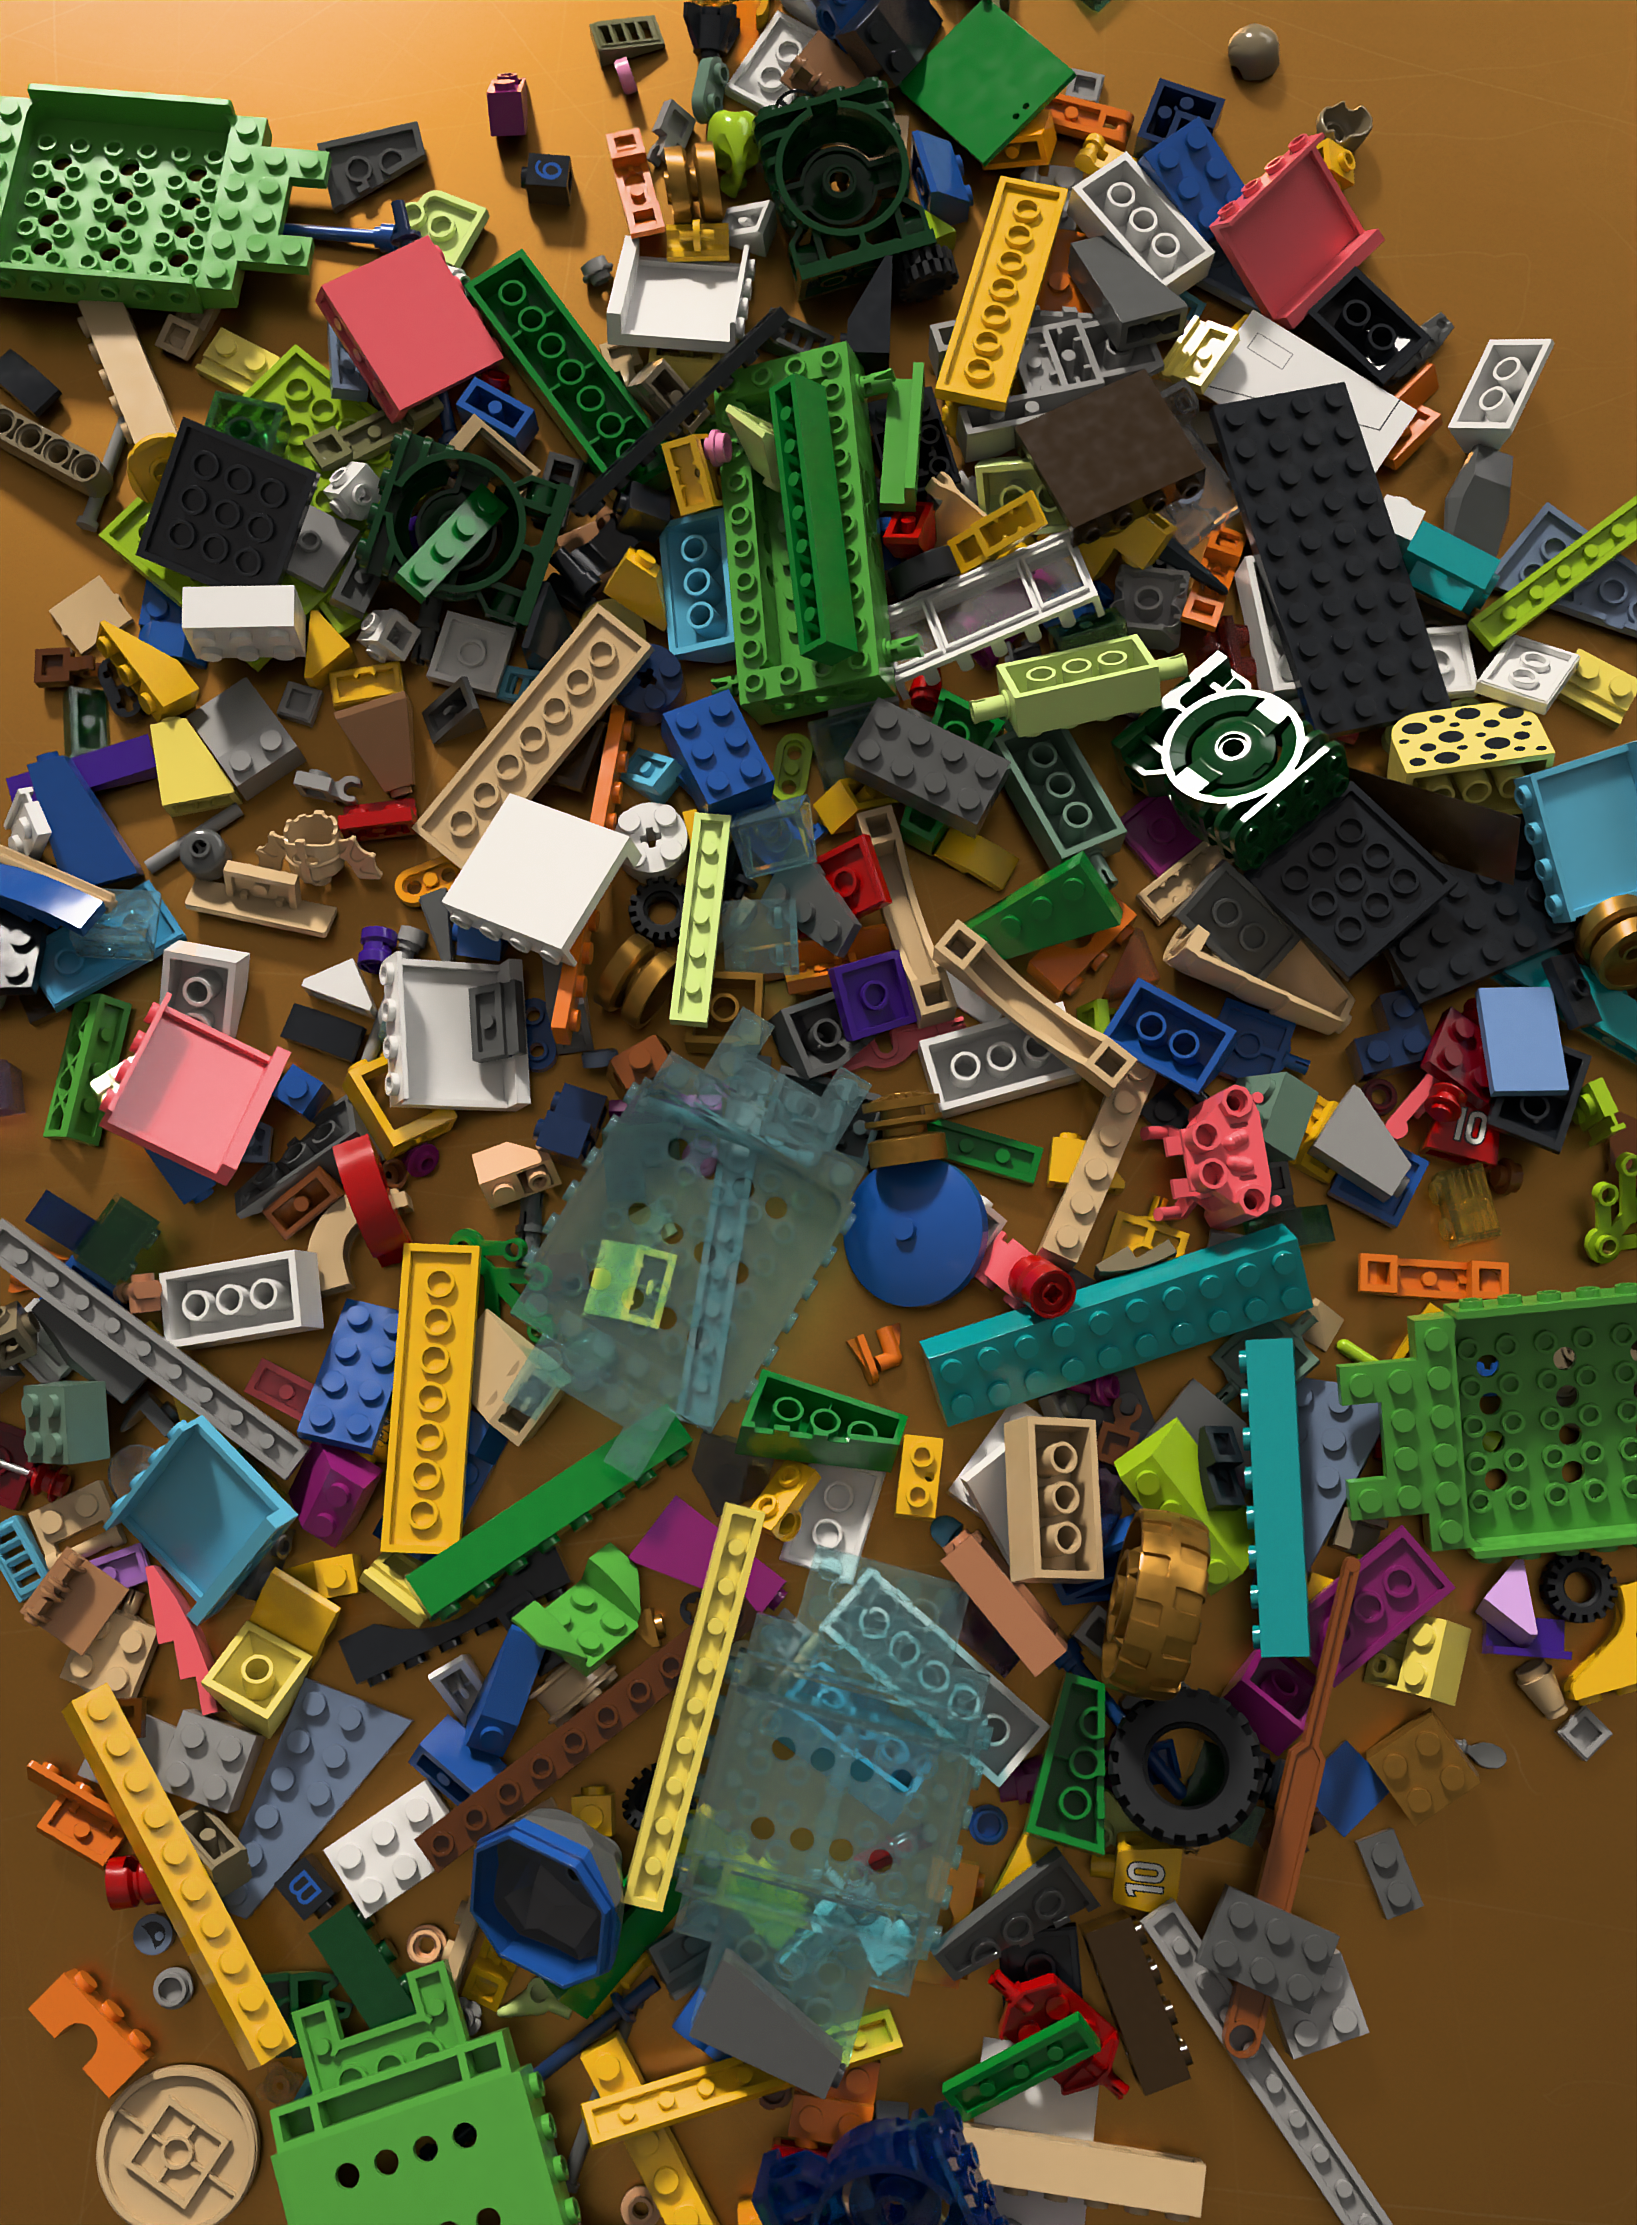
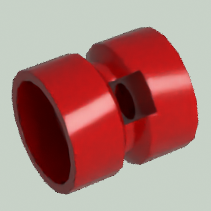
M1040 1255L1023 1257L1014 1264L1010 1271L1008 1284L1013 1296L1041 1317L1053 1319L1062 1316L1073 1305L1076 1297L1074 1280L1069 1274Z
M134 1854L109 1858L105 1870V1889L109 1906L113 1911L138 1907L140 1900H143L147 1906L161 1904L143 1867Z

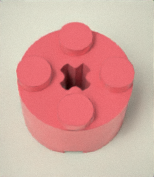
M1001 1230L986 1248L984 1258L974 1277L992 1292L996 1287L1000 1288L1006 1293L1002 1300L1013 1310L1026 1307V1305L1017 1300L1011 1293L1008 1284L1009 1274L1016 1262L1023 1257L1033 1254L1014 1239L1007 1244L1005 1241L1008 1236Z

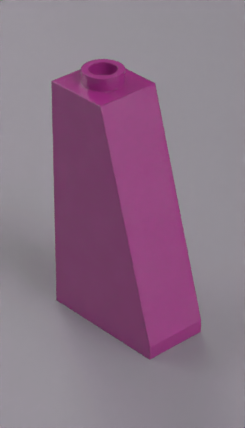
M676 1495L628 1558L637 1564L703 1589L718 1528ZM754 1557L745 1597L753 1608L759 1612L764 1613L768 1607L775 1611L788 1594L783 1589L787 1582Z

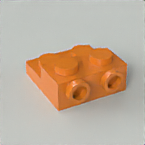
M880 2060L845 2070L838 2088L835 2089L830 2086L825 2100L795 2086L788 2128V2136L795 2137L794 2144L809 2149H817L819 2142L835 2144L834 2151L847 2156H858L859 2149L868 2150Z

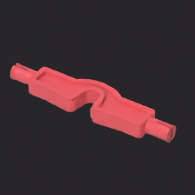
M960 1016L954 1020L918 1029L917 1023L891 1029L889 1032L893 1048L891 1052L882 1053L874 1039L841 1068L829 1073H831L833 1079L865 1069L887 1071L904 1064L912 1054L918 1053L920 1040L966 1028L964 1018Z

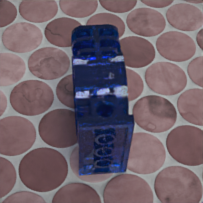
M946 2100L936 2102L934 2115L928 2116L924 2108L913 2110L911 2120L900 2119L899 2117L885 2118L856 2126L833 2145L826 2158L808 2150L782 2157L779 2148L764 2153L751 2200L762 2225H938L942 2213L943 2199L950 2205L947 2217L942 2225H1010L1005 2215L1000 2216L996 2208V2195L989 2179L984 2180L979 2170L980 2160L972 2142L967 2143L963 2135V2121L956 2106L951 2107ZM852 2181L849 2193L851 2216L847 2211L843 2194L844 2185ZM889 2201H896V2202H899V2203H901V2204H898V2205H897V2204H893V2203H891V2202H889Z

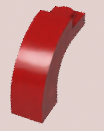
M369 1134L332 1146L346 1196L373 1258H377L382 1268L402 1262L404 1243L414 1242L396 1208L380 1156Z

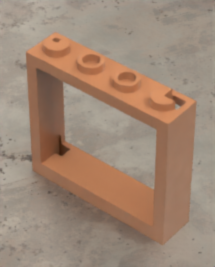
M966 1528L942 1548L947 1555L941 1560V1563L1035 1677L1067 1651L1068 1636L1024 1583L1010 1581V1566L979 1528L972 1534Z

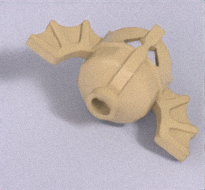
M315 810L312 815L301 814L295 820H287L283 831L284 836L271 831L268 835V843L265 846H259L255 851L259 857V867L280 871L285 857L293 874L299 875V879H302L304 883H311L315 886H323L330 883L332 876L336 875L344 867V861L349 863L358 878L380 879L383 875V872L376 865V854L362 849L355 835L347 839H341L338 821L332 815H325L324 810Z

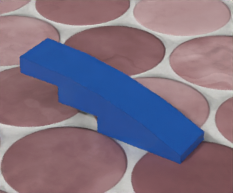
M0 863V907L28 922L35 918L56 930L61 925L84 937L106 911L103 901L72 886L32 871Z

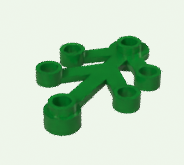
M470 1228L455 1232L450 1239L449 1245H462L465 1241L470 1246H480L482 1248L480 1274L484 1277L485 1310L489 1309L501 1319V1296L527 1325V1334L533 1343L547 1345L554 1342L561 1332L558 1319L549 1313L539 1315L511 1284H529L530 1287L537 1290L548 1287L553 1280L551 1269L545 1265L533 1268L496 1267L487 1258V1256L503 1255L510 1262L525 1258L528 1253V1246L521 1238L493 1241L485 1240L479 1232ZM512 1243H515L519 1248L518 1256L513 1255L511 1252ZM537 1271L542 1272L544 1275V1282L542 1284L536 1280ZM538 1324L542 1325L545 1330L543 1337L537 1333L536 1327Z

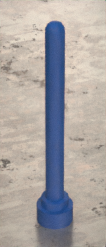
M285 223L283 235L313 237V240L374 244L375 248H380L381 252L387 253L398 249L390 241V237L398 233L396 224L382 223L380 226H375L374 230Z
M1070 1638L1067 1651L1053 1663L1059 1670L1064 1669L1067 1673L1071 1672L1074 1675L1098 1681L1083 1663L1085 1660L1081 1654L1083 1649L1074 1638ZM1105 1689V1714L1117 1728L1122 1718H1125L1127 1715ZM1152 1747L1148 1758V1767L1175 1799H1184L1187 1796V1788Z

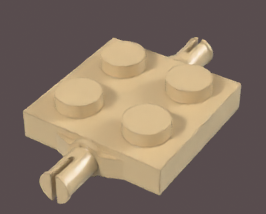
M130 1588L122 1610H115L85 1654L81 1656L74 1650H70L59 1678L79 1685L87 1693L108 1683L115 1698L137 1697L158 1646L155 1626L147 1624L140 1616H137L146 1593Z

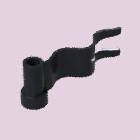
M670 514V520H673L674 517ZM616 515L588 543L579 546L571 553L565 547H562L550 558L549 563L571 584V591L581 601L587 600L598 590L602 584V580L599 577L614 569L630 546L634 548L641 541H646L616 530Z

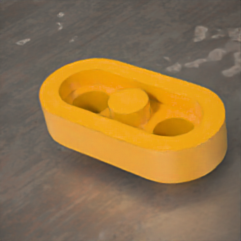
M441 856L401 872L395 881V891L405 905L420 907V896L441 888L449 890L461 869L446 856ZM453 872L456 874L454 880L450 882L444 881V876L447 873ZM414 885L422 887L418 894H410V888Z

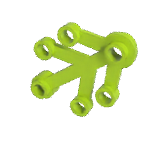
M1624 1152L1616 1159L1615 1166L1619 1172V1191L1615 1185L1604 1181L1598 1182L1592 1189L1591 1195L1595 1201V1228L1590 1230L1585 1236L1584 1248L1588 1257L1600 1264L1612 1262L1618 1257L1621 1250L1637 1248V1233L1624 1234L1632 1223L1637 1222V1155L1630 1152ZM1632 1159L1631 1168L1626 1170L1627 1162ZM1608 1188L1607 1197L1602 1199L1603 1191ZM1619 1198V1214L1612 1221L1611 1206ZM1608 1240L1607 1245L1603 1250V1244Z

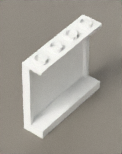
M625 236L606 312L607 344L727 353L735 346L737 340H741L745 334V320L748 318L749 300L751 301L752 281L755 279L756 267L755 259H749L750 245L744 244L741 264L711 261L667 262V258L640 256L639 238L631 239V236Z
M510 793L443 898L442 904L450 912V920L463 929L469 930L470 927H474L491 940L499 941L502 938L524 953L532 950L539 953L542 958L552 964L559 965L562 962L575 967L577 961L569 952L621 865L625 864L635 868L642 855L630 836Z
M396 951L383 961L380 967L379 979L380 983L384 985L385 999L381 1007L382 1020L386 1022L387 1036L383 1042V1054L385 1058H388L385 1092L390 1096V1107L516 1112L531 1104L523 965L521 959H507L500 965L406 959L402 958V951ZM512 979L521 981L523 985L527 1054L512 1055L510 1058L485 1063L473 1061L468 989L498 982L506 983Z

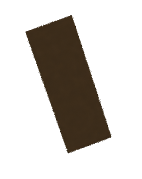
M1348 767L1349 782L1353 781L1438 862L1514 886L1520 817Z

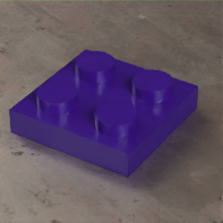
M899 949L827 969L846 1042L917 1022Z

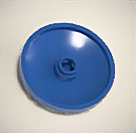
M934 1159L876 1168L860 1183L848 1205L843 1234L846 1256L853 1273L860 1283L870 1293L887 1303L921 1308L947 1301L959 1293L971 1281L984 1258L988 1241V1217L982 1197L973 1182L961 1170L943 1160Z

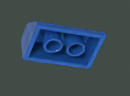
M1139 977L1103 1033L1138 1059L1137 1062L1197 1096L1218 1076L1237 1045V1030Z

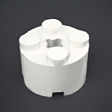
M648 802L636 805L620 815L615 831L630 836L642 855L635 868L622 864L623 870L647 885L646 880L652 878L653 882L658 881V876H664L665 881H670V878L675 879L685 864H687L690 855L687 829L683 819L675 809L668 804ZM655 840L656 847L649 848V841Z

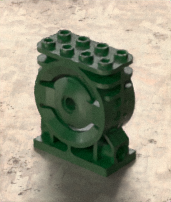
M878 77L866 78L858 86L847 89L844 86L833 87L827 90L825 95L811 98L809 95L801 96L794 99L790 105L779 108L777 105L765 106L758 110V116L752 121L751 135L758 148V159L763 165L764 179L768 183L776 215L786 233L792 238L789 243L787 257L794 277V289L798 301L869 282L885 255L892 256V266H895L894 263L897 260H902L903 255H911L915 249L921 251L925 246H930V249H932L937 243L933 228H929L923 206L908 198L910 170L907 150L900 136L901 129L899 123L895 122L893 102L889 101L888 98L889 88L887 81L879 80ZM827 147L815 153L807 161L806 165L803 168L800 181L786 185L784 184L795 179L796 172L800 167L801 163L811 153L820 148ZM865 156H867L868 158L881 157V156H883V157H882V158H879V159H875V160L869 161ZM834 181H840L848 189L843 192H836L831 188L830 184ZM896 192V197L882 199L878 211L867 224L855 228L839 229L859 224L870 214L876 197ZM890 233L892 240L882 242Z
M407 428L404 429L403 434L396 432L389 454H391L390 460L393 461L391 469L384 467L378 484V489H380L379 495H381L379 504L373 502L366 521L368 524L367 529L370 530L368 539L360 538L355 553L356 564L360 565V573L371 574L381 578L382 581L398 584L393 577L415 554L409 537V523L413 510L426 494L436 488L447 485L451 471L458 472L453 489L442 490L432 495L424 502L418 512L415 523V535L419 548L481 483L487 488L489 483L496 487L494 495L509 507L507 512L501 517L503 538L496 558L483 571L466 577L463 585H455L459 573L479 567L490 556L497 536V526L495 524L429 596L450 602L473 601L476 599L485 618L516 628V631L525 634L574 487L562 482L558 485L534 475L513 483L502 469L479 455L456 450L455 446L447 444V446L440 444L429 436L421 437L413 434V430ZM527 489L525 497H521L519 492ZM526 515L546 522L540 544L534 547L524 544ZM520 559L528 562L531 567L524 591L504 584L514 572ZM492 594L489 605H487L484 596Z
M1219 650L1162 697L1161 706L1149 708L1110 742L1124 787L1132 793L1139 789L1148 797L1168 796L1181 823L1192 835L1211 846L1217 845L1224 857L1228 859L1234 858L1237 867L1244 871L1261 866L1269 854L1280 845L1287 843L1293 834L1307 821L1315 819L1321 809L1335 797L1341 796L1349 785V768L1344 746L1337 741L1330 742L1326 733L1321 730H1314L1312 724L1306 720L1301 721L1296 711L1281 698L1264 691L1252 689L1251 683L1231 669L1228 657ZM1277 745L1282 747L1281 756L1278 762Z

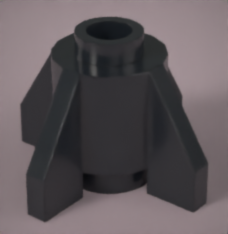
M690 1L684 2L683 18L693 44V53L700 56V61L708 57L717 56L723 58L727 56L728 51L740 33V19L736 18V4L730 3L719 8L714 6L701 7V5Z

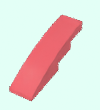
M151 1565L145 1567L158 1644L174 1643L180 1680L196 1678L202 1716L226 1711L201 1685L202 1680L215 1662L200 1625L196 1626L186 1616L191 1610L186 1598L163 1566Z

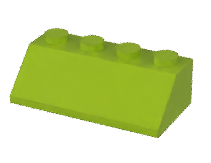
M1177 1417L1114 1461L1120 1479L1144 1509L1180 1513L1199 1520L1208 1527L1211 1554L1210 1564L1207 1569L1209 1573L1207 1591L1211 1596L1244 1573L1249 1565L1248 1546L1255 1545V1529L1248 1530L1246 1507L1243 1506L1236 1511H1207L1199 1474L1198 1444Z

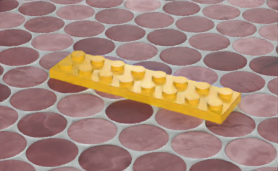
M1000 176L935 387V398L1000 412L1006 411L1066 205L1067 188Z
M404 1243L380 1552L438 1555L462 1539L482 1254L480 1246Z

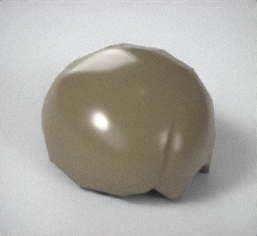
M1256 23L1238 29L1228 43V58L1231 67L1236 66L1240 70L1242 78L1248 81L1263 80L1274 74L1280 65V47L1277 34L1271 28Z
M1341 101L1332 107H1325L1316 119L1317 134L1324 133L1325 138L1323 140L1329 137L1350 152L1355 151L1364 142L1373 128V118L1364 106L1361 105L1356 109H1349L1346 107L1345 101Z

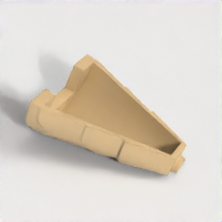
M1234 860L1230 863L1242 875L1246 872L1237 867ZM1180 924L1164 952L1163 961L1178 971L1234 994L1245 1002L1266 1008L1271 1015L1325 1035H1330L1334 1031L1340 1034L1352 1020V1016L1349 1013L1355 998L1326 961L1303 939L1294 946L1264 981L1221 961L1204 945L1210 933L1199 924L1191 932Z

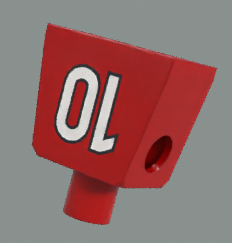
M1467 1101L1465 1106L1461 1108V1117L1453 1122L1443 1123L1432 1118L1418 1153L1485 1172L1490 1171L1498 1163L1500 1134L1499 1131L1486 1127L1491 1103L1477 1109Z

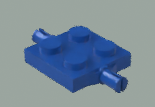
M1226 998L1220 1015L1216 1020L1237 1030V1045L1218 1075L1237 1082V1079L1241 1077L1278 1073L1284 1067L1306 1075L1311 1061L1290 1054V1040L1297 1025L1296 1023L1271 1015L1231 998Z

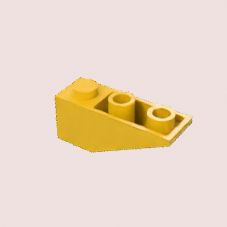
M105 620L99 623L96 639L99 652L104 658H109L117 668L120 680L125 686H130L138 696L141 708L146 714H151L157 723H160L166 717L177 716L195 707L200 688L178 660Z

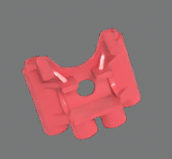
M1234 1084L1191 1107L1187 1119L1189 1124L1185 1129H1179L1172 1125L1146 1126L1141 1128L1140 1137L1143 1141L1163 1140L1166 1157L1181 1155L1184 1157L1187 1178L1170 1180L1173 1199L1178 1200L1175 1206L1154 1209L1153 1216L1157 1222L1186 1219L1197 1204L1205 1209L1204 1218L1211 1228L1222 1231L1254 1219L1268 1210L1281 1205L1282 1200L1280 1196L1274 1195L1270 1197L1272 1182L1260 1113L1256 1107L1264 1099L1262 1093L1255 1092L1250 1095L1247 1088Z

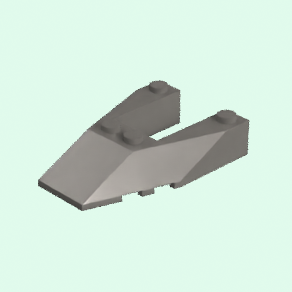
M1036 305L1016 373L1023 394L1010 396L1005 412L971 405L958 407L956 437L965 463L997 457L1014 449V427L1140 370L1146 369L1150 377L1163 371L1164 362L1156 342L1119 352L1094 313H1081L1077 311L1076 307L1063 306L1062 311L1040 310L1039 305ZM956 320L930 325L928 355L937 381Z

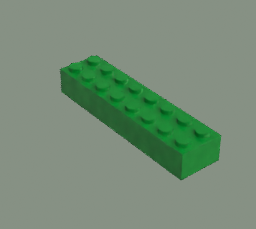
M523 249L515 252L464 285L469 302L481 313L483 324L489 334L499 342L503 353L597 479L653 425L651 420ZM665 440L655 448L658 454L650 463L643 468L638 464L629 473L632 477L631 480L662 492L672 486L661 446L662 443H666ZM628 483L623 489H621L619 492H622V493H623V492L625 491V489L627 488V486L629 485V483ZM612 489L608 495L614 502L619 492L616 493Z

